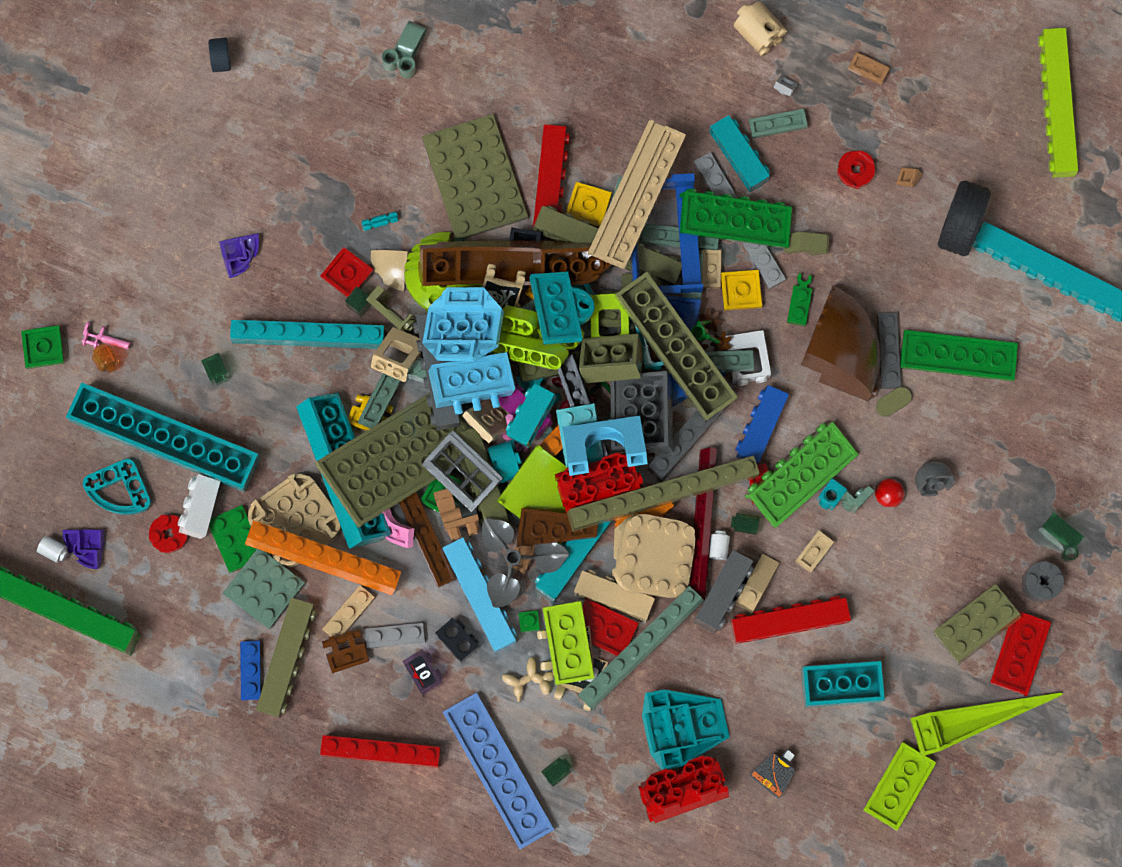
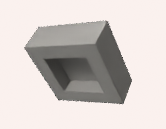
M781 75L773 88L783 95L791 96L798 83Z

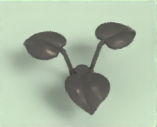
M485 518L483 522L482 538L484 545L494 553L500 552L504 547L507 552L505 560L509 564L507 576L502 573L495 574L489 579L487 584V592L492 606L495 608L510 604L518 596L520 583L518 580L510 577L513 566H518L522 559H536V566L539 570L545 573H552L558 570L569 556L568 551L558 543L535 545L534 552L536 556L521 555L517 550H510L507 547L514 539V530L509 523Z

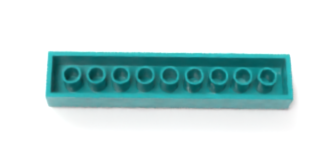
M82 382L66 415L69 422L197 474L218 480L220 483L246 493L260 461L258 453Z

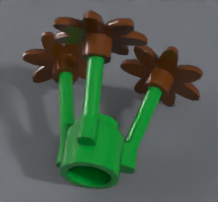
M707 309L706 315L699 314L704 321H698L697 325L692 327V335L703 349L709 347L708 344H702L706 339L712 341L710 345L715 347L713 352L731 349L728 342L731 341L732 337H726L725 331L722 332L721 336L715 334L712 337L709 335L710 329L717 332L716 325L722 324V321L716 319L719 312H715L712 315L711 310Z

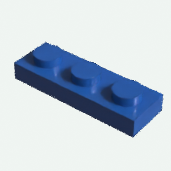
M243 641L240 642L241 701L259 700L261 695V642Z

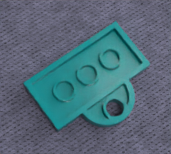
M568 272L531 274L529 279L543 344L581 342L583 337L580 325L586 323L594 311V302L591 296L581 289L571 287ZM585 303L589 308L583 309L579 304Z

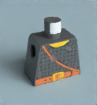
M787 749L781 757L773 753L749 776L777 799H780L795 772L790 763L796 756Z

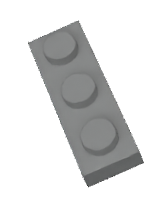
M423 623L365 629L367 649L425 643Z

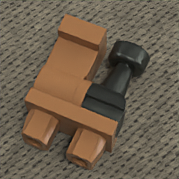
M467 484L463 489L469 493L470 489ZM448 489L433 493L445 532H448L452 541L462 538L459 529L467 527L469 536L479 533V518L476 509L471 512L462 503L461 506L455 507L452 493Z

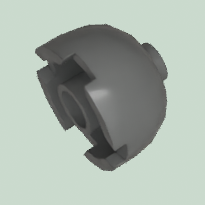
M927 461L918 469L915 483L918 492H921L922 496L931 497L939 495L937 491L944 488L948 491L954 485L955 479L951 469L943 462Z

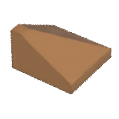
M902 167L896 184L914 187L923 174L919 169Z

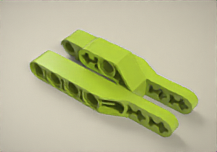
M506 305L502 309L504 314L499 346L489 352V354L507 352L508 359L556 370L568 358L569 353L567 349H575L580 342L544 345L537 313ZM581 329L582 337L584 338V332Z

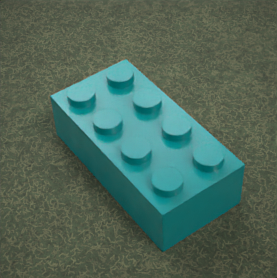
M881 661L804 666L801 668L804 708L881 703L885 701Z

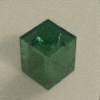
M357 286L345 300L346 306L360 317L371 306L366 300L369 295Z
M219 353L201 360L212 385L215 383L220 385L230 377Z

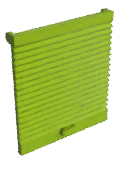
M536 445L497 502L518 518L521 516V508L566 513L554 474L563 472L568 467L541 446Z

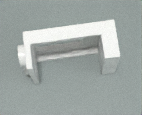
M764 331L729 335L732 337L731 341L728 342L731 349H727V351H738L756 347L759 350L762 371L759 373L742 375L740 371L731 372L732 384L744 386L751 381L763 383L770 379L771 371Z

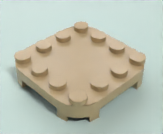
M303 474L288 476V479L258 500L255 499L248 512L250 525L255 520L326 546L334 541L341 531V526L333 506L310 476ZM271 554L277 562L287 568L299 565V563Z
M632 514V516L620 524L621 536L616 567L612 569V576L615 577L621 589L663 598H676L687 589L690 580L695 548L694 528L682 521L647 514Z

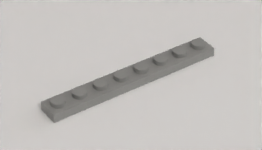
M711 152L694 161V165L710 192H714L716 196L729 194L733 195V198L738 199ZM741 242L769 290L786 280L766 246Z

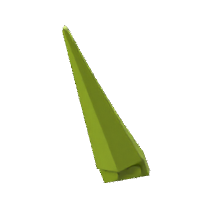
M1062 693L930 712L912 717L910 721L920 754L925 756L942 751L1019 714L1060 697Z

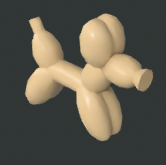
M530 657L526 665L528 674L520 679L511 674H503L502 679L505 683L514 687L517 702H521L523 686L531 680L540 684L541 692L548 695L551 691L548 682L554 679V672H546L543 676L536 673V662L534 658Z

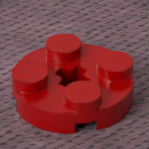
M860 150L849 151L839 160L837 175L846 186L860 189L868 185L873 179L875 166L872 157L868 153ZM858 165V166H860V169H859V170H860L861 172H860V173H857V172L854 173V172H853V169H852L851 167H852V166L856 167V166Z
M160 515L151 524L149 540L159 552L169 554L179 551L185 546L188 535L179 532V517L175 515ZM172 529L173 537L165 539L164 531Z

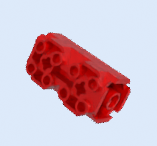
M615 453L603 457L602 460L589 463V473L570 476L569 468H566L563 472L554 474L566 513L569 509L643 487L642 476L640 472L636 473L637 466L628 467L626 453Z
M701 756L689 760L684 768L675 771L664 769L655 772L638 786L642 803L647 810L648 819L650 822L654 821L655 823L729 797L728 788L724 786L725 778L716 757L711 758L709 756Z

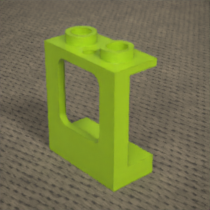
M615 294L590 295L594 302V311L591 316V338L608 337L600 336L599 312L619 309L621 311L620 335H630V317L615 298Z

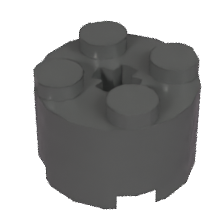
M1048 561L1035 563L1022 576V590L1026 597L1033 602H1048L1059 595L1063 589L1064 577L1057 566ZM1041 579L1045 580V584L1043 586L1040 585Z

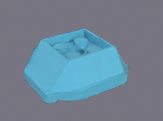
M447 287L442 295L428 308L423 345L437 361H476L499 346L504 311L484 287Z

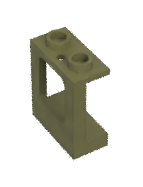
M378 285L366 300L399 330L406 333L413 331V322H416V316L409 314L404 321L384 304L391 293Z

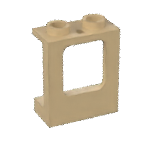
M392 327L374 352L371 368L406 383L409 370L418 357L423 358L422 351L418 352L416 343L420 339ZM391 346L409 355L403 363H399L385 357L383 354Z

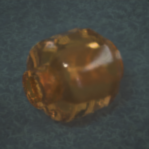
M101 344L93 350L92 361L99 371L111 373L118 368L117 365L120 362V357L112 345Z

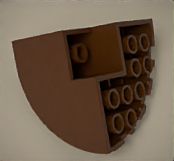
M832 285L801 366L822 373L819 379L820 383L869 401L871 397H875L878 387L875 386L881 361L878 334L874 323L863 306L850 294Z

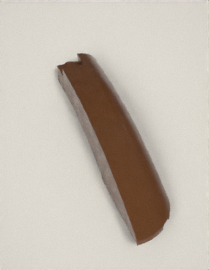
M517 240L454 241L420 245L418 272L422 286L483 284L488 264L496 265L494 278L515 282L518 271H524L526 274L523 285H531L529 279L531 274L568 272L571 285H583L599 278V275L606 268L608 269L610 263L588 255L591 243Z

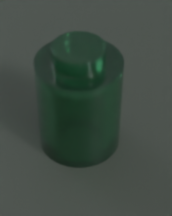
M736 513V516L731 517L730 527L734 528V532L757 535L759 516Z
M558 757L543 769L541 773L550 785L554 787L571 773L570 768L572 766L566 758L561 759Z

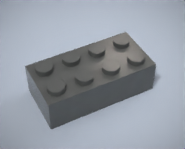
M732 550L694 621L695 624L713 634L716 630L720 631L727 619L724 617L725 613L730 614L736 602L733 600L734 596L739 597L745 586L742 583L743 579L748 580L754 569L751 566L753 560Z

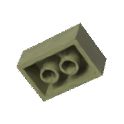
M639 334L582 339L579 370L584 383L640 379L643 346Z

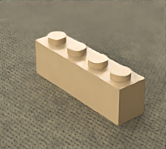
M587 569L586 572H581L574 595L584 599L587 598L599 605L638 620L647 621L655 600L652 595L623 590L615 583V579L607 576L603 579L598 577V573Z

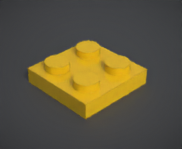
M576 182L566 213L573 215L576 220L588 221L592 224L591 226L599 228L605 217L612 192Z
M759 270L721 273L724 311L762 308Z

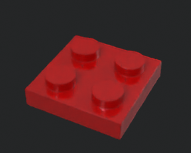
M343 247L320 277L351 300L374 270Z

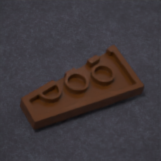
M521 508L517 547L596 538L598 525L572 532L566 513Z

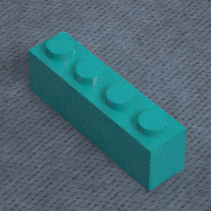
M728 115L710 126V135L749 193L769 181L770 171L765 164L762 165L758 152L755 149H751L749 139L745 134H741L735 119H731Z

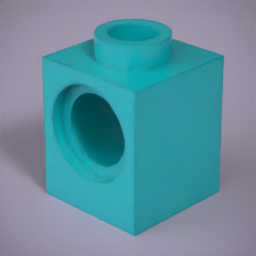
M831 479L818 496V504L825 510L830 509L833 511L848 489L834 479ZM833 492L836 499L833 501L828 500L826 493Z

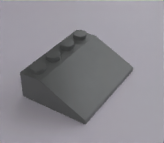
M667 371L641 373L640 379L611 381V419L640 416L646 453L673 452L672 377ZM611 440L612 451H625L619 442Z

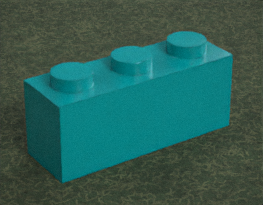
M535 383L527 389L524 403L519 404L515 412L517 415L514 421H510L506 428V435L528 448L531 446L557 399L554 393Z

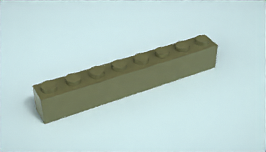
M542 206L532 231L541 232V235L558 242L592 244L599 228L591 226L592 224L588 221L576 220L571 214L559 213L554 207ZM637 242L639 273L652 272L661 280V284L666 286L675 285L682 268L679 259L673 256H664L659 250L647 249L642 243ZM629 259L628 264H627V266H626V268H625V269H627V270H629V271H631V261H630V259Z

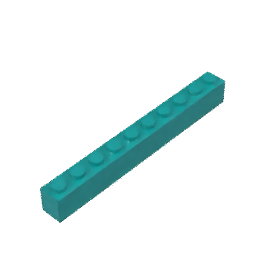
M985 221L983 222L973 243L976 251L987 253L998 262L1003 261L1009 264L1010 268L1025 272L1029 278H1037L1043 281L1042 283L1047 287L1059 289L1061 294L1072 296L1083 305L1088 304L1094 307L1095 311L1110 315L1114 321H1122V290Z

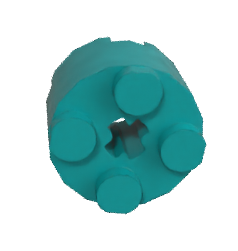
M513 440L487 448L493 468L503 477L500 483L512 480L521 465L518 466L521 463L518 452H513L516 450Z

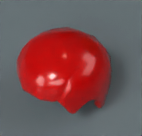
M884 479L875 489L876 500L884 507H898L904 501L906 494L903 485L895 479Z

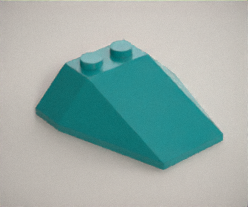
M670 690L645 693L642 719L650 754L661 770L682 767L689 760L697 758L730 738L721 699Z

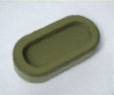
M904 387L893 390L878 400L876 412L882 417L891 416L909 404L911 401L910 391Z

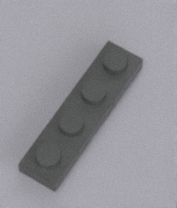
M878 313L881 389H897L901 387L897 313Z

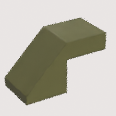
M808 232L790 233L789 248L784 249V252L787 254L805 252L812 256L828 254L829 235Z

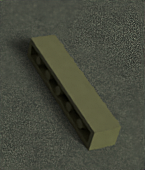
M474 428L458 432L457 434L490 465L489 453L484 447V439L481 438L480 434ZM454 446L457 457L459 458V456L462 453ZM466 457L460 462L461 468L469 475L477 468ZM481 471L473 477L483 489L491 482ZM469 482L470 496L475 499L481 491L473 483ZM496 486L476 508L481 529L485 518L505 521L513 528L507 517L508 510L497 502L502 494L499 486Z
M294 598L290 599L256 707L257 712L280 718L281 714L285 715L288 703H285L287 695L291 696L294 686L291 682L293 677H297L299 671L297 663L305 652V647H303L304 640H308L311 629L309 624L310 621H314L317 610L314 609V604Z

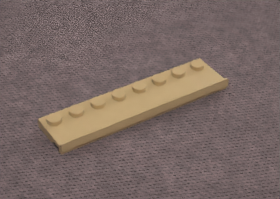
M649 120L592 242L588 255L625 270L686 134Z

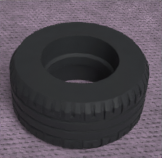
M966 180L960 181L937 245L940 249H946L948 252H953L960 256L969 255L990 199L991 192L988 188Z

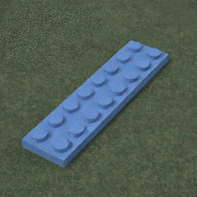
M475 693L443 711L445 718L519 849L521 850L554 831L478 694Z

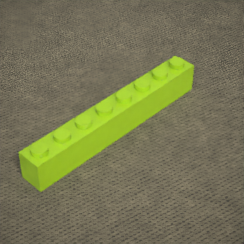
M1066 28L1043 29L1041 35L1038 36V46L1041 47L1042 51L1039 55V62L1043 64L1041 82H1044L1045 89L1042 91L1043 100H1046L1044 117L1047 118L1048 122L1045 127L1046 136H1049L1047 153L1051 157L1048 168L1049 172H1052V178L1075 177L1078 173Z

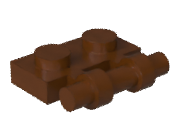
M359 629L355 631L349 630L346 631V634L337 637L331 636L328 640L322 641L324 649L332 647L333 652L326 654L332 674L369 662L364 643L355 644L354 641L355 638L361 637ZM349 642L350 646L342 649L338 648L337 644Z

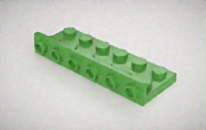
M833 422L820 424L813 436L810 434L802 440L803 444L799 448L796 446L788 453L789 457L779 460L772 472L769 470L761 476L762 480L758 484L755 482L747 489L748 493L744 496L754 502L774 528L778 527L859 455Z

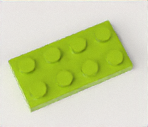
M577 601L543 607L555 684L559 685L594 679L582 602Z
M902 742L863 811L898 831L937 762L926 756H921L920 752Z

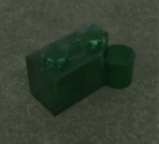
M1053 512L1038 531L1062 550L1061 559L1063 561L1072 562L1079 555L1076 546L1084 536ZM1067 549L1074 553L1073 558L1066 556L1065 551Z

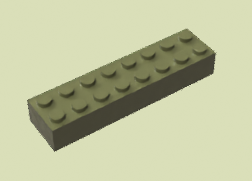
M648 272L615 294V298L704 421H707L738 398Z

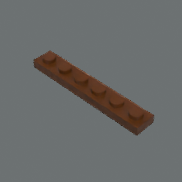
M414 493L401 501L399 505L409 527L414 528V538L437 588H440L455 581L456 578L417 493Z

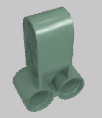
M409 21L394 50L387 49L382 53L384 69L394 71L398 68L403 78H412L416 73L415 61L413 59L425 37L427 28ZM388 58H394V59H395V60H394L393 62H391V63H389V62L386 61V59H388ZM405 65H410L412 67L409 70L403 69Z

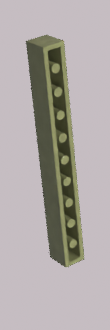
M750 456L569 509L567 516L572 532L748 481L756 478L760 473L754 456Z

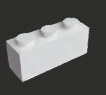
M200 474L190 479L188 484L189 495L183 502L184 514L180 516L178 521L180 533L199 539L206 536L220 481Z

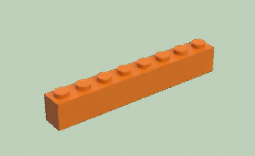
M255 520L252 522L245 542L247 546L389 595L394 593L401 571Z

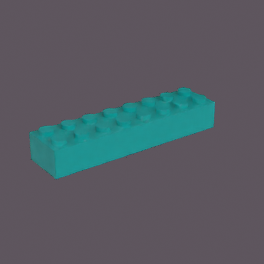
M338 393L309 397L296 406L316 461L355 438ZM322 475L349 549L378 543L391 535L384 513L358 528Z

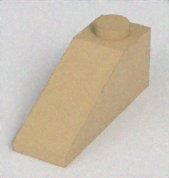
M762 554L735 605L752 614L779 562Z

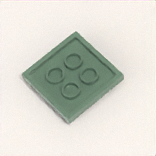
M256 549L222 594L269 629L289 604L290 599L296 595L305 582L266 552Z

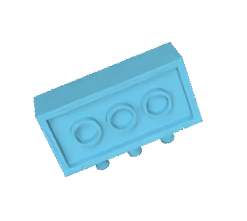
M507 352L482 356L476 361H452L431 365L428 371L436 408L453 405L456 415L463 413L461 404L472 402L474 411H480L481 400L491 399L493 408L500 407L499 397L510 396L515 390Z

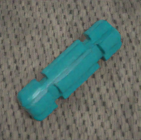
M396 211L389 212V215L382 214L372 217L371 220H362L363 230L367 231L371 227L377 228L388 225L389 222H398V215Z

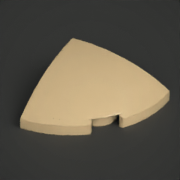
M371 250V263L375 273L379 274L383 279V283L388 287L404 292V271H406L404 268L407 262L408 251Z

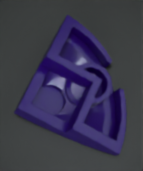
M258 233L219 241L229 278L240 275L250 267L248 264L253 257H256L258 252Z
M104 529L62 530L65 546H67L69 553L73 552L79 558L77 562L91 569H99L103 554Z

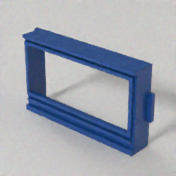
M694 173L673 174L671 178L666 179L662 190L675 189L683 279V285L658 286L663 294L702 293L703 290L698 236L680 234L682 198H679V196L686 189H694ZM637 244L630 257L632 282L640 277Z

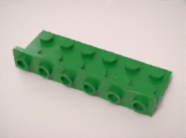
M686 189V191L680 193L679 198H682L680 234L784 249L789 248L792 207L785 206L786 203L775 202L770 204L768 200L762 199L750 201L749 197H739V199L733 198V195L729 194L716 196L714 192H704L703 194L697 193L695 189Z

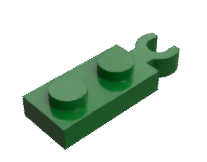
M801 273L798 274L797 283L799 286H793L787 317L788 324L806 326L812 289L807 288V286L811 283V275L804 282L801 280Z

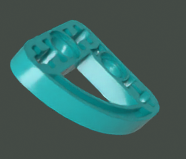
M123 459L91 473L83 479L82 484L88 496L99 507L108 512L118 515H135L143 513L151 507V499L137 466L130 459ZM125 464L132 465L130 468L131 474L137 475L126 480V477H129L126 470H122L125 468ZM107 471L115 473L113 480H105L104 476ZM98 475H100L102 481L104 482V484L102 485L100 481L96 482L94 484V488L87 486L89 484L90 479H92L93 481L99 480V478L97 477ZM134 480L140 482V487L137 490L130 489V483ZM123 481L133 505L119 506L111 504L102 499L96 492ZM140 493L141 497L147 500L144 507L137 505L140 500L136 494Z

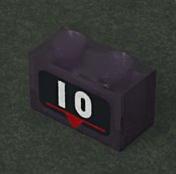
M422 649L402 661L422 696L443 685L441 680L444 677L439 669L435 670L431 663L434 660L429 652L425 653Z

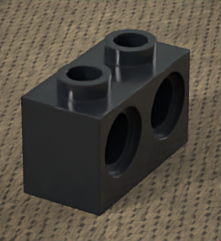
M452 617L435 634L462 664L479 649L477 645L479 641L472 633L468 635L464 631L466 626L459 619L455 620ZM451 627L458 630L454 637H449L446 634L447 630ZM462 642L470 644L468 651L464 652L459 649Z

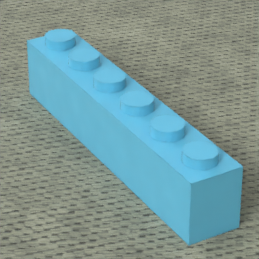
M461 538L443 547V552L494 652L497 653L515 644V638L518 636L513 626L509 628L506 622L509 619L504 609L500 610L492 606L487 592L489 579L487 575L482 576L479 570L482 568L478 558H473L471 552L474 550L470 542H465L464 538Z

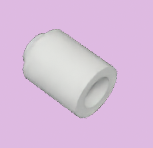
M715 531V534H711L710 559H728L730 536L726 535V532Z
M47 535L44 536L37 548V553L56 563L63 562L68 555V551H66L67 546Z

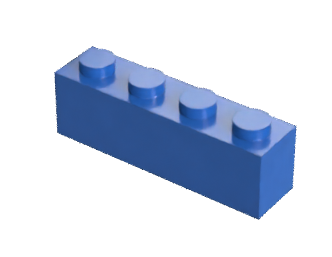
M769 385L766 390H761L758 400H761L758 407L754 406L750 415L753 417L751 424L747 423L744 428L743 434H745V438L743 441L739 440L736 446L737 458L744 459L754 456L756 464H759L788 398V393Z

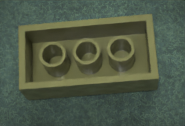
M995 584L934 630V635L955 662L960 665L1019 620L1020 613Z

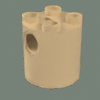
M758 1L753 5L747 3L742 6L737 12L740 17L734 23V28L762 57L770 51L771 46H778L783 41L782 37L788 31L762 1Z

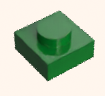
M538 611L518 613L521 633L540 631Z

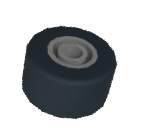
M209 39L212 72L230 71L231 61L228 39Z

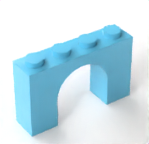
M640 416L562 427L570 476L589 473L587 451L592 444L605 439L617 441L624 447L628 467L647 464Z

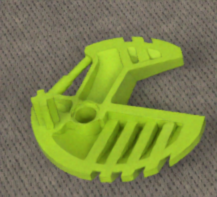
M451 232L434 233L420 240V244H416L411 250L412 253L408 254L407 260L410 261L405 263L404 270H407L404 271L406 287L412 298L427 313L428 308L442 295L447 287L483 286V284L446 285V287L440 285H421L418 272L420 245L451 242Z

